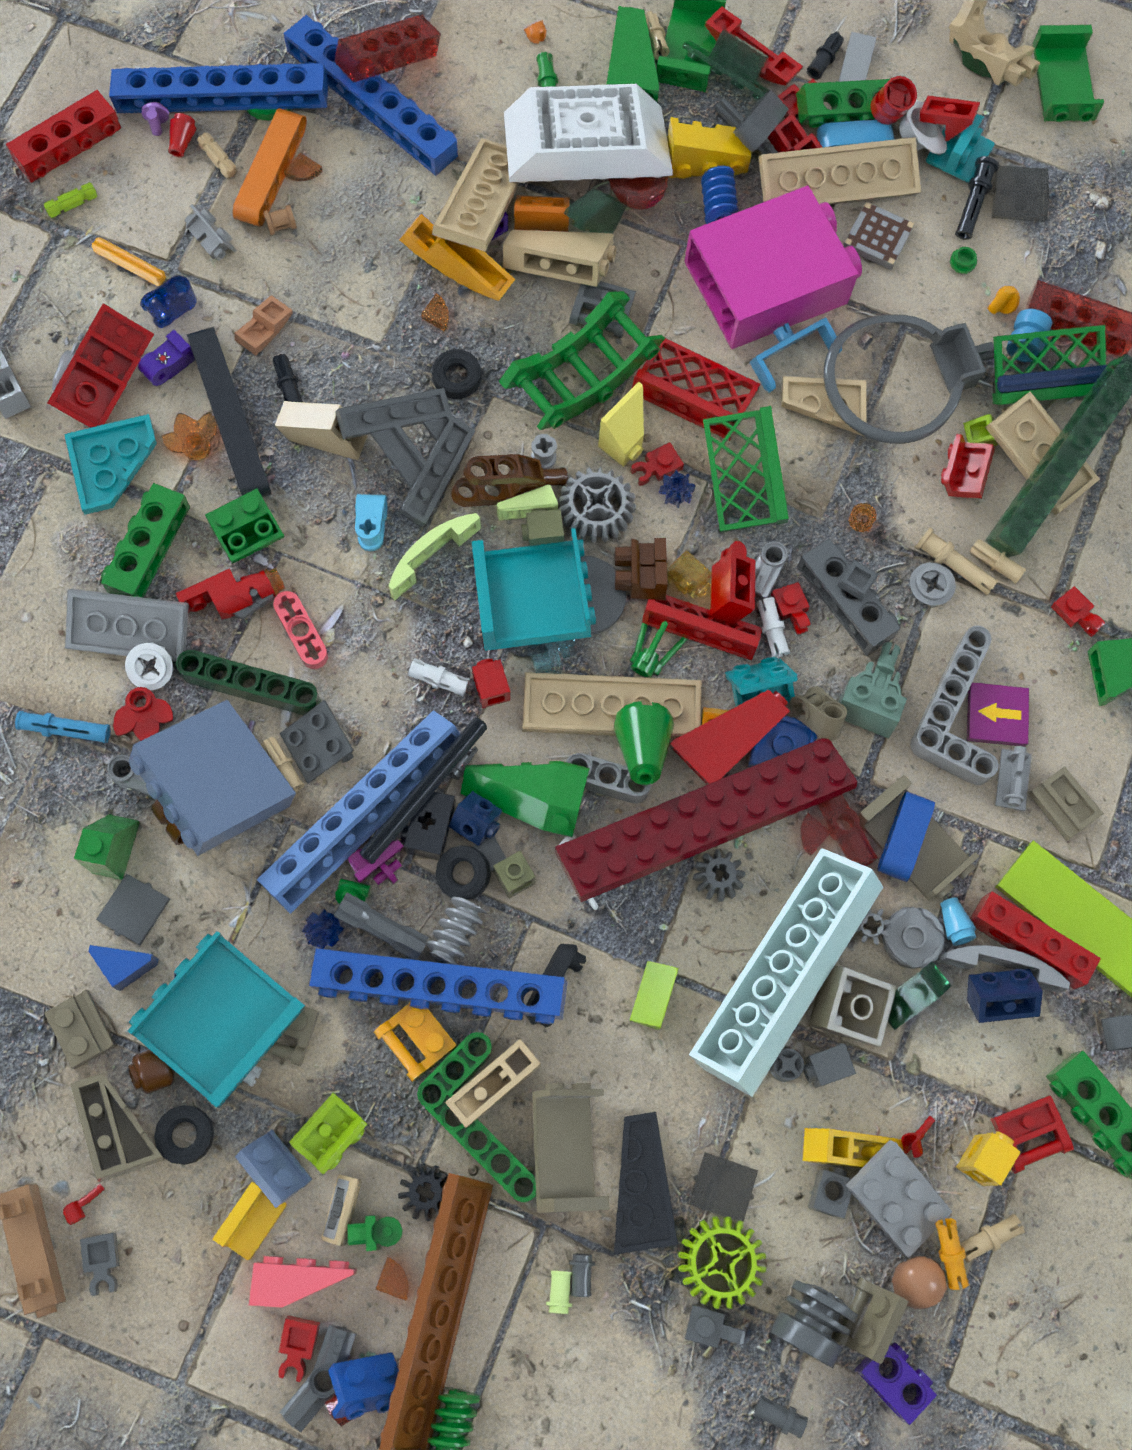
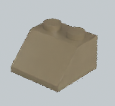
M834 966L818 991L809 1026L834 1035L881 1047L897 986L846 967Z

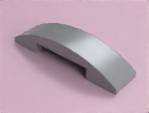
M982 945L967 946L948 951L939 957V963L967 970L977 966L978 960L1012 969L1030 968L1041 989L1060 993L1068 990L1070 987V982L1048 964L1033 956L1009 948Z

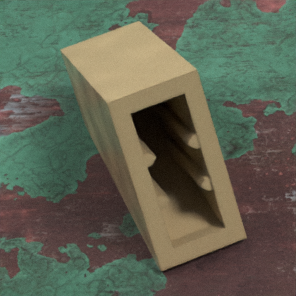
M284 401L275 423V427L289 441L359 460L368 436L364 435L343 440L335 413L338 408H343L339 404Z

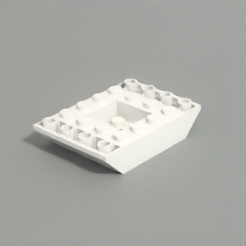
M637 84L532 87L504 112L509 182L606 180L609 178L633 179L636 177L660 178L673 175L662 107Z

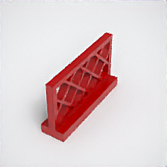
M666 338L659 346V353L654 358L647 360L642 369L639 368L634 376L632 385L633 388L640 382L643 385L644 400L701 428H704L703 419L734 414L723 408L725 405L735 404L738 411L737 414L746 412L760 387V383ZM665 348L673 352L675 357L663 360L660 352ZM694 362L699 365L700 369L688 371L685 363ZM679 364L682 373L670 375L667 366ZM661 368L663 377H657L648 371ZM717 373L723 376L724 381L712 383L709 375ZM703 376L707 385L694 387L691 378ZM685 380L688 389H682L674 385L673 382ZM742 385L750 389V392L737 395L734 387ZM728 388L731 397L719 399L716 390ZM710 392L713 401L700 398L698 394ZM730 422L729 424L734 426L736 422ZM722 424L710 426V431L722 438H725L730 431Z

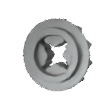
M932 562L918 566L912 572L908 584L912 591L911 596H915L920 604L930 605L931 608L937 605H944L952 598L956 588L954 576L949 569L941 564ZM935 577L938 578L935 585L937 589H933L929 593L926 592L927 583L934 580Z

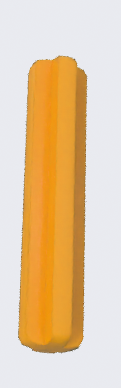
M97 237L92 243L93 251L96 254L156 286H162L166 280L163 270L109 241Z

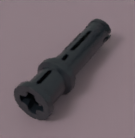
M981 156L975 161L976 170L974 176L968 182L970 192L955 235L960 239L970 240L972 238L985 195L992 190L993 185L991 181L994 173L998 171L999 162L991 157Z

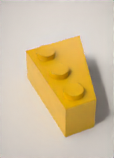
M670 117L667 141L673 175L669 176V178L684 179L703 176L707 170L716 166H729L733 168L734 175L748 173L751 152L733 133L737 127L717 124L715 128L703 127L700 121H693L692 125L679 123L678 118Z

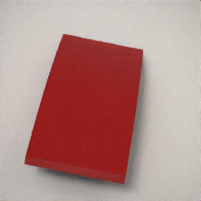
M103 303L47 403L90 428L104 425L127 386L154 333Z

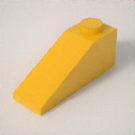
M804 1128L803 1161L863 1168L889 1140L896 1142L903 1151L902 1140L827 1128Z

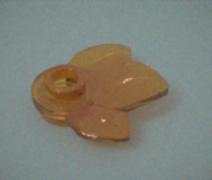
M211 412L204 414L198 421L186 414L178 413L174 422V432L162 435V441L166 448L174 453H184L191 460H202L211 451L210 441L217 434V423ZM197 445L202 446L198 450H193V448Z

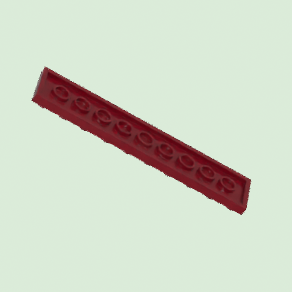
M821 738L555 846V854L580 902H584L856 789L858 781L830 739Z

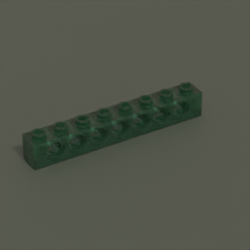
M1127 353L1109 362L986 538L985 542L1000 553L1004 551L1006 552L1005 556L1012 557L1023 552L1132 395V357Z

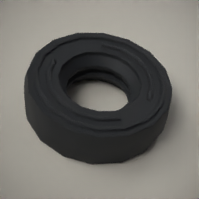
M452 349L443 352L436 358L432 367V380L436 389L444 388L448 398L463 399L471 396L478 389L481 383V366L477 358L470 352L462 349ZM453 366H461L466 369L468 375L462 382L454 383L447 378L446 372Z
M460 845L450 848L441 856L437 863L435 874L437 884L444 894L450 898L461 897L471 900L477 898L486 890L490 883L491 868L489 861L481 851L475 847ZM462 861L470 863L474 870L473 879L466 885L458 884L453 877L454 867Z
M188 1105L174 1107L163 1114L156 1125L154 1134L156 1148L162 1157L171 1163L182 1165L194 1163L205 1156L212 1146L214 1130L208 1115L199 1108ZM189 1122L196 1129V1139L189 1147L180 1148L173 1142V1130L178 1124Z

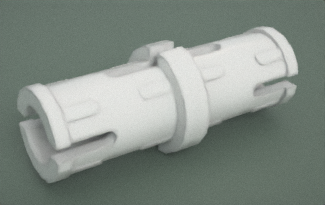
M774 597L763 599L764 603L761 600L758 601L756 605L763 623L761 630L767 636L772 653L771 656L780 658L783 657V653L784 655L790 654L783 632L785 625L784 622L780 621Z
M416 658L412 661L408 672L409 677L431 684L432 688L446 689L464 697L470 681L469 678L446 671V667L439 666L438 668Z

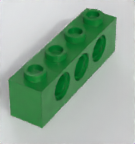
M890 79L804 83L796 93L800 125L818 128L823 124L832 122L876 120L871 112V101ZM849 101L854 102L855 105H856V108L852 107V106L850 105ZM824 102H827L832 110L826 108Z
M155 483L152 484L149 491L143 494L139 511L136 516L131 517L124 539L120 540L115 547V556L111 564L107 565L102 572L101 584L107 593L144 598L190 509L184 494ZM157 515H162V518L160 520L155 522L151 521L153 517ZM149 540L147 545L138 546L141 541ZM136 564L134 570L125 571L129 565Z
M1083 1050L1072 1053L1046 1075V1078L1050 1081L1049 1087L1058 1098L1065 1099L1072 1108L1070 1110L1072 1116L1081 1125H1086L1093 1133L1092 1139L1095 1144L1112 1156L1115 1160L1113 1164L1118 1172L1124 1177L1132 1179V1108ZM1080 1082L1088 1089L1086 1099L1082 1098L1078 1093ZM1102 1108L1109 1114L1107 1125L1102 1123L1099 1117ZM1124 1134L1129 1137L1131 1147L1128 1151L1121 1144V1138Z

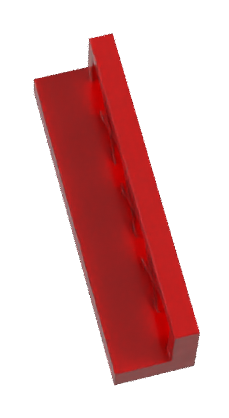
M666 595L665 600L649 599L642 619V623L658 629L666 621L668 626L665 631L751 661L762 633V627L741 620L736 624H731L710 616L709 609Z

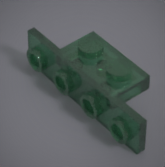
M726 29L722 30L711 53L692 41L684 42L682 47L688 51L687 56L697 62H700L702 59L710 64V70L717 75L722 76L724 73L732 78L730 82L740 89L746 87L753 91L752 96L755 99L759 100L769 91V89L756 82L769 56Z

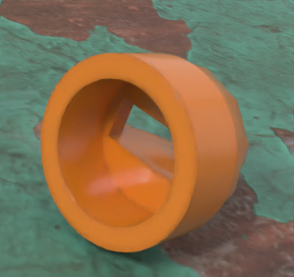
M543 20L524 29L527 38L534 44L543 42L546 38L547 30Z

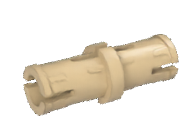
M1012 1214L991 1227L985 1225L981 1228V1232L960 1242V1246L965 1249L966 1257L964 1260L969 1263L990 1250L995 1252L1001 1249V1244L1024 1234V1227L1018 1226L1021 1223L1019 1218Z

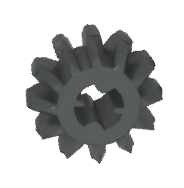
M716 849L713 858L710 854L705 853L702 856L704 863L696 862L695 868L699 872L693 875V880L702 881L696 889L698 892L707 889V900H710L714 893L717 894L718 902L724 901L725 894L733 899L736 896L734 889L741 890L744 884L738 879L744 878L746 873L742 870H736L742 862L738 859L732 863L730 861L732 857L731 852H727L725 857L722 858L721 851ZM718 870L723 872V878L720 882L715 880Z

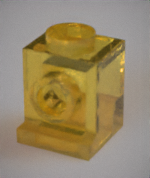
M687 550L667 569L668 584L673 580L674 585L681 593H688L693 599L696 596L701 598L711 587L709 582L712 572Z

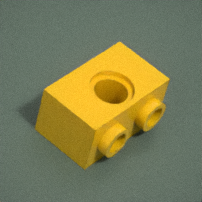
M996 1131L995 1134L992 1132L975 1135L956 1168L982 1186H1001L1021 1151L1013 1147L1014 1141L1001 1132Z

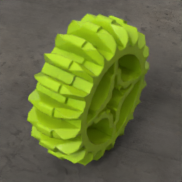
M713 1216L711 1218L712 1228H709L705 1220L699 1221L703 1232L699 1233L696 1229L690 1228L689 1233L695 1238L694 1241L682 1239L681 1242L684 1246L690 1248L689 1252H678L679 1258L687 1259V1264L679 1265L678 1271H689L690 1274L682 1279V1283L688 1285L694 1282L695 1285L689 1293L694 1297L702 1291L700 1303L704 1305L707 1304L712 1296V1305L715 1309H719L721 1299H724L727 1309H732V1297H735L740 1305L745 1304L742 1292L745 1291L749 1296L754 1297L756 1293L750 1287V1284L752 1282L759 1286L763 1284L761 1279L755 1277L756 1271L765 1273L767 1269L764 1266L757 1265V1260L765 1259L766 1254L762 1252L755 1253L754 1249L760 1247L762 1242L759 1239L752 1242L749 1241L754 1234V1230L749 1228L742 1234L741 1230L744 1222L738 1220L734 1228H731L732 1220L728 1216H725L723 1226H720L718 1217ZM719 1233L729 1234L735 1237L742 1246L726 1251L717 1242L714 1235ZM706 1240L710 1256L708 1261L701 1268L697 1269V1252ZM717 1252L722 1253L724 1257L731 1256L729 1261L725 1263L727 1272L722 1271V1268L719 1267L718 1269L711 1268L718 1262ZM747 1255V1270L743 1279L738 1284L735 1265ZM713 1274H719L724 1282L727 1283L729 1290H713L705 1285L701 1279Z

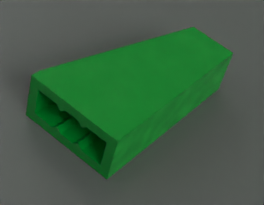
M618 6L606 85L637 84L658 103L660 86L644 9Z

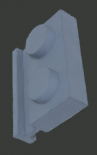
M272 1129L240 1150L235 1156L275 1208L296 1194L301 1188H304L312 1180Z

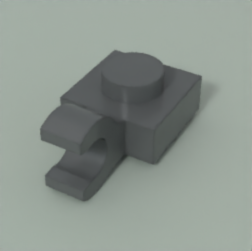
M692 1305L685 1339L718 1348L720 1338L743 1345L746 1331L723 1324L724 1313Z

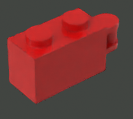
M740 541L733 542L729 548L721 552V559L712 566L710 616L731 624H736L755 610L756 560L747 557V549Z

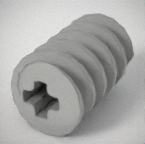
M452 897L451 903L455 908L449 907L445 910V914L450 919L442 918L439 920V924L444 930L435 929L433 931V935L438 941L429 940L426 944L432 951L429 953L436 959L446 964L458 965L453 959L454 956H465L459 948L460 945L471 946V943L465 936L467 934L477 935L472 924L482 925L483 921L478 916V913L486 914L487 912L464 898Z

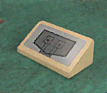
M338 1175L322 1233L323 1241L338 1246L346 1244L348 1237L347 1224L352 1222L362 1184L361 1179Z

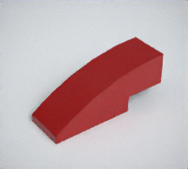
M793 113L780 122L767 137L778 153L823 148L813 132L810 135L806 134Z

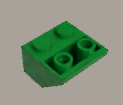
M258 489L205 514L215 537L232 564L285 537Z

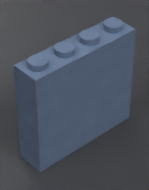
M228 700L133 744L129 758V764L133 772L143 778L150 796L160 802L167 820L177 826L181 832L184 844L188 848H192L197 856L290 807L296 794Z

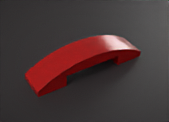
M721 6L706 21L705 26L720 46L742 66L765 80L784 86L802 70L803 66L784 51L776 55L741 29L742 20Z

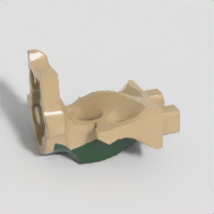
M964 0L958 15L949 26V41L961 51L962 64L980 76L992 78L995 85H1000L1007 81L1013 86H1017L1023 81L1024 77L1027 79L1033 78L1040 65V62L1031 57L1035 48L1027 45L1014 48L1009 44L1004 33H990L986 30L983 11L988 0Z

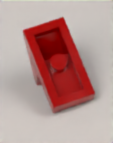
M928 95L920 111L919 122L946 125L945 141L947 142L972 125L980 108V102Z

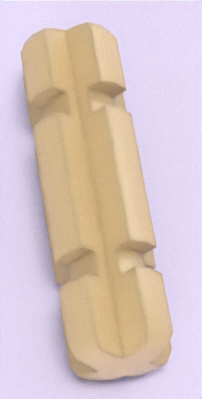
M207 132L200 135L197 139L199 146L203 151L207 152L206 155L215 166L221 169L220 172L224 177L231 178L233 175H236V165L232 160L228 159L227 154L218 143L214 142V138Z

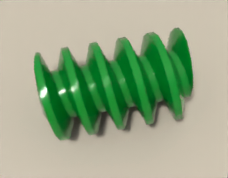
M445 1387L449 1390L448 1394H441L437 1397L438 1400L446 1404L445 1408L434 1410V1413L442 1418V1422L431 1423V1428L439 1434L437 1437L428 1438L427 1442L433 1445L435 1450H462L460 1447L470 1446L471 1439L463 1433L472 1432L474 1429V1425L467 1418L477 1416V1410L469 1404L479 1403L481 1397L466 1390Z

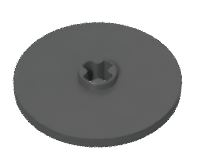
M585 555L580 557L581 562H587L588 579H584V584H590L592 601L588 602V607H594L596 625H591V635H595L609 629L619 620L626 604V591L615 590L616 569L599 558Z

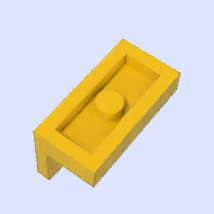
M251 1182L212 1240L222 1247H229L244 1259L250 1260L287 1207V1203L283 1202L275 1208L255 1182Z

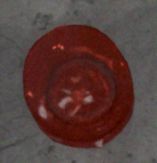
M668 176L660 178L636 177L633 179L609 178L608 181L613 193L620 202L629 208L644 210L655 206L663 198L667 189Z

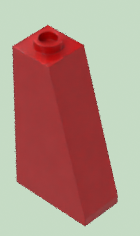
M767 690L670 742L669 747L706 785L720 780L790 712L786 707L788 702L779 692L774 691L772 693L770 690Z

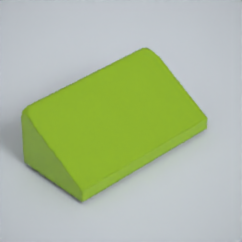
M647 961L629 1021L656 1030L661 1029L679 968Z

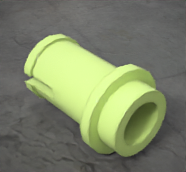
M551 1271L550 1302H546V1305L549 1306V1313L568 1314L569 1307H572V1304L569 1303L572 1272Z

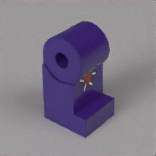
M174 329L166 335L167 340L153 352L144 355L138 364V370L154 386L162 385L167 380L172 379L195 361L190 345Z

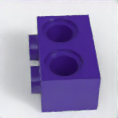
M893 1342L884 1357H889L893 1365L892 1371L888 1375L882 1376L879 1372V1363L867 1357L861 1361L855 1368V1371L901 1421L911 1425L934 1400L937 1394L930 1388L933 1384L932 1380L920 1368L914 1371L906 1362L909 1356L897 1343ZM913 1383L916 1387V1396L912 1401L906 1402L903 1398V1390L906 1385Z

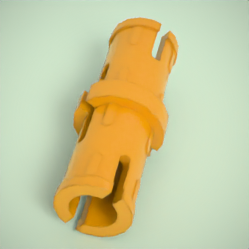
M945 1218L946 1225H943L942 1219L938 1220L935 1225L941 1245L939 1257L945 1265L948 1287L953 1290H960L958 1282H961L964 1289L969 1286V1281L963 1260L966 1257L965 1249L960 1246L957 1222L955 1219Z

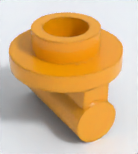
M1003 286L998 290L996 297L987 307L988 311L992 314L997 312L1003 314L1013 313L1018 308L1020 302L1019 292L1013 286Z

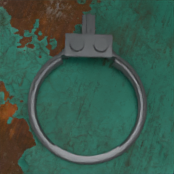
M891 314L868 317L845 328L831 344L826 355L823 371L826 393L836 413L858 433L884 443L904 444L916 442L932 435L948 421L958 406L962 391L975 387L985 374L986 370L982 361L994 358V344L988 342L975 346L966 322L947 327L942 331L930 322L915 316ZM897 323L909 326L933 341L930 344L931 350L950 394L943 411L929 424L905 432L882 430L858 418L841 398L835 380L837 355L844 342L853 333L872 324Z

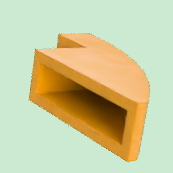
M422 214L413 221L399 239L412 252L447 277L491 299L499 301L515 281L485 251L432 235L434 225Z

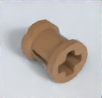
M290 205L273 212L263 211L271 236L275 235L276 231L297 228Z

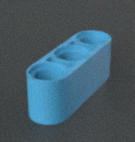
M877 120L832 122L823 124L817 129V139L823 148L895 140L892 124H882Z

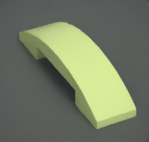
M474 513L451 519L430 530L415 542L394 570L389 583L391 597L396 600L417 583L414 570L451 539L460 547L481 529L480 516Z

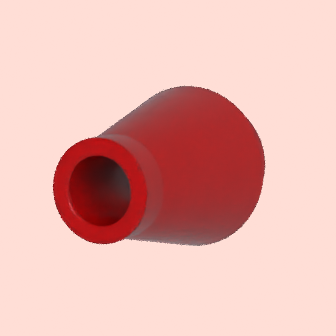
M176 113L174 118L170 119L168 152L175 157H184L185 151L197 130L195 126L196 121L189 115Z

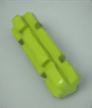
M88 182L81 185L80 190L75 188L57 196L58 200L56 201L54 199L46 201L44 207L48 215L54 218L60 215L62 210L67 212L84 204L86 199L91 201L97 198L98 195L92 183Z

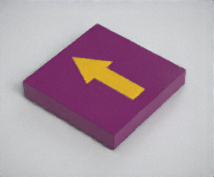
M972 682L968 690L967 741L1026 747L1029 736V688Z

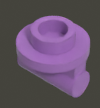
M158 102L147 103L142 107L141 114L149 122L152 134L160 136L163 132L161 123L168 121L169 111Z

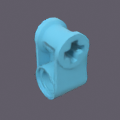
M357 494L355 532L358 536L359 545L366 551H376L383 545L388 509L386 495Z

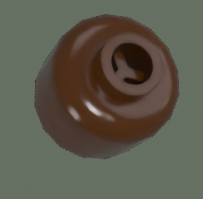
M150 1049L134 1055L132 1065L128 1066L129 1075L135 1090L141 1089L143 1093H153L171 1086L174 1082L175 1071Z

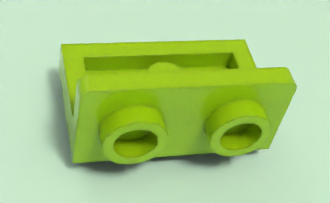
M333 1092L289 1143L310 1161L320 1173L325 1174L328 1169L332 1170L339 1164L343 1156L342 1153L350 1144L353 1145L361 1139L367 1123Z

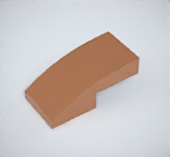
M271 295L253 310V318L234 333L235 341L254 355H257L279 333L293 314V310Z

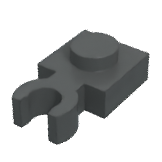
M116 1232L80 1239L83 1273L93 1272L94 1278L89 1285L90 1294L92 1296L99 1295V1284L103 1280L109 1285V1293L116 1292L118 1282L116 1277L111 1274L110 1269L120 1266Z

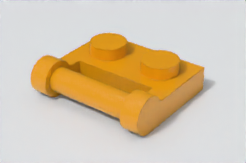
M410 1003L373 1032L379 1040H384L408 1071L406 1075L412 1082L416 1081L457 1047V1044L429 1009L410 1007ZM399 1025L426 1057L421 1063L418 1064L394 1034L393 1030Z

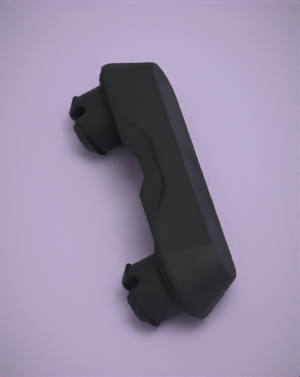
M560 944L542 975L564 977L568 968L575 973L579 972L583 968L580 963H586V956L578 952L575 944ZM533 991L526 1006H534L538 1003L540 999L539 992ZM526 1016L532 1025L538 1023L535 1022V1017ZM539 1023V1024L543 1025L545 1028H546V1027H550V1026L552 1025V1024Z

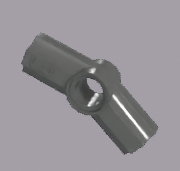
M329 1324L314 1370L279 1412L284 1420L300 1433L335 1393L333 1387L327 1390L318 1385L317 1377L319 1372L328 1371L334 1363L348 1361L357 1333Z

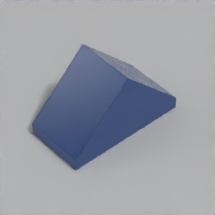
M90 945L88 950L110 985L118 991L123 990L156 967L159 961L157 957L147 953Z

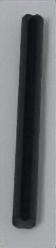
M474 717L360 851V855L365 861L373 864L487 730V725L484 721Z

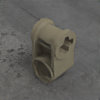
M819 686L809 688L803 696L797 695L791 698L789 708L792 715L815 732L818 737L830 739V741L840 737L847 715V709L843 704L837 702Z

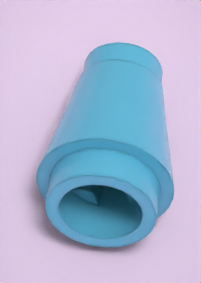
M954 897L941 902L940 906L942 908L947 939L951 940L954 946L963 945L976 938L974 931L977 928L961 903H959L958 898Z

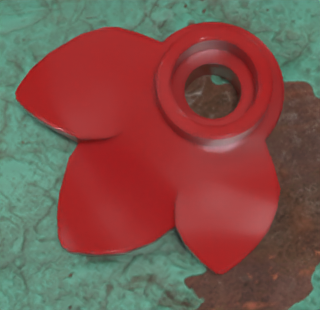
M134 688L127 694L125 705L115 713L113 721L114 732L116 736H122L133 731L137 738L142 741L160 732V723L173 721V711L165 700L155 698L153 692L148 688ZM146 699L144 706L137 707L138 700Z

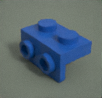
M393 1352L332 1364L328 1372L338 1400V1404L332 1411L334 1419L347 1417L348 1420H352L370 1411L377 1410L378 1413L389 1411L390 1396L395 1388L399 1372Z

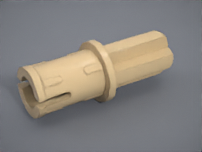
M648 11L645 16L653 56L655 59H658V51H660L662 56L667 57L669 48L665 41V30L660 26L657 14Z
M980 539L970 549V554L990 566L992 572L996 570L1013 581L1014 584L1019 581L1026 571L1025 567L1023 568L1005 556L1006 552L1000 553Z
M275 737L264 740L261 744L263 749L295 792L300 791L305 785L292 766V758L286 756Z

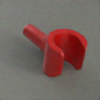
M928 1116L915 1133H906L902 1136L901 1140L905 1154L912 1150L914 1158L922 1156L923 1147L921 1140L935 1122L932 1116Z
M101 1183L81 1199L65 1206L63 1214L69 1225L85 1218L82 1207L88 1205L105 1190Z

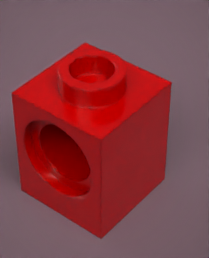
M484 659L472 667V676L482 709L511 701V692L501 659L495 661L493 659Z

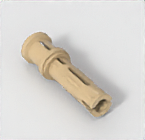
M930 527L915 548L917 550L922 549L935 559V563H944L984 592L985 595H988L998 580L954 550V543L944 541L933 533L934 529Z

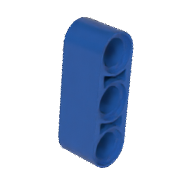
M905 791L894 817L877 871L904 882L909 880L935 807L934 801Z

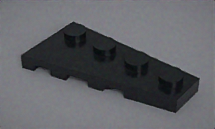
M656 1112L624 1117L614 1255L678 1245Z

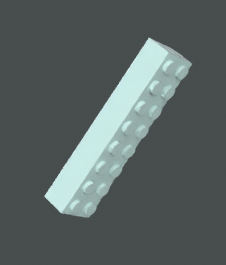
M821 848L689 1055L703 1070L753 1097L882 891L883 885L872 869Z

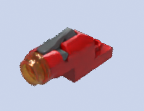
M229 568L175 594L179 602L189 603L188 613L200 611L213 601L221 619H229L233 616L245 619L273 601L280 591L286 588L276 568L271 570L266 568L258 573L240 577L238 582H236Z

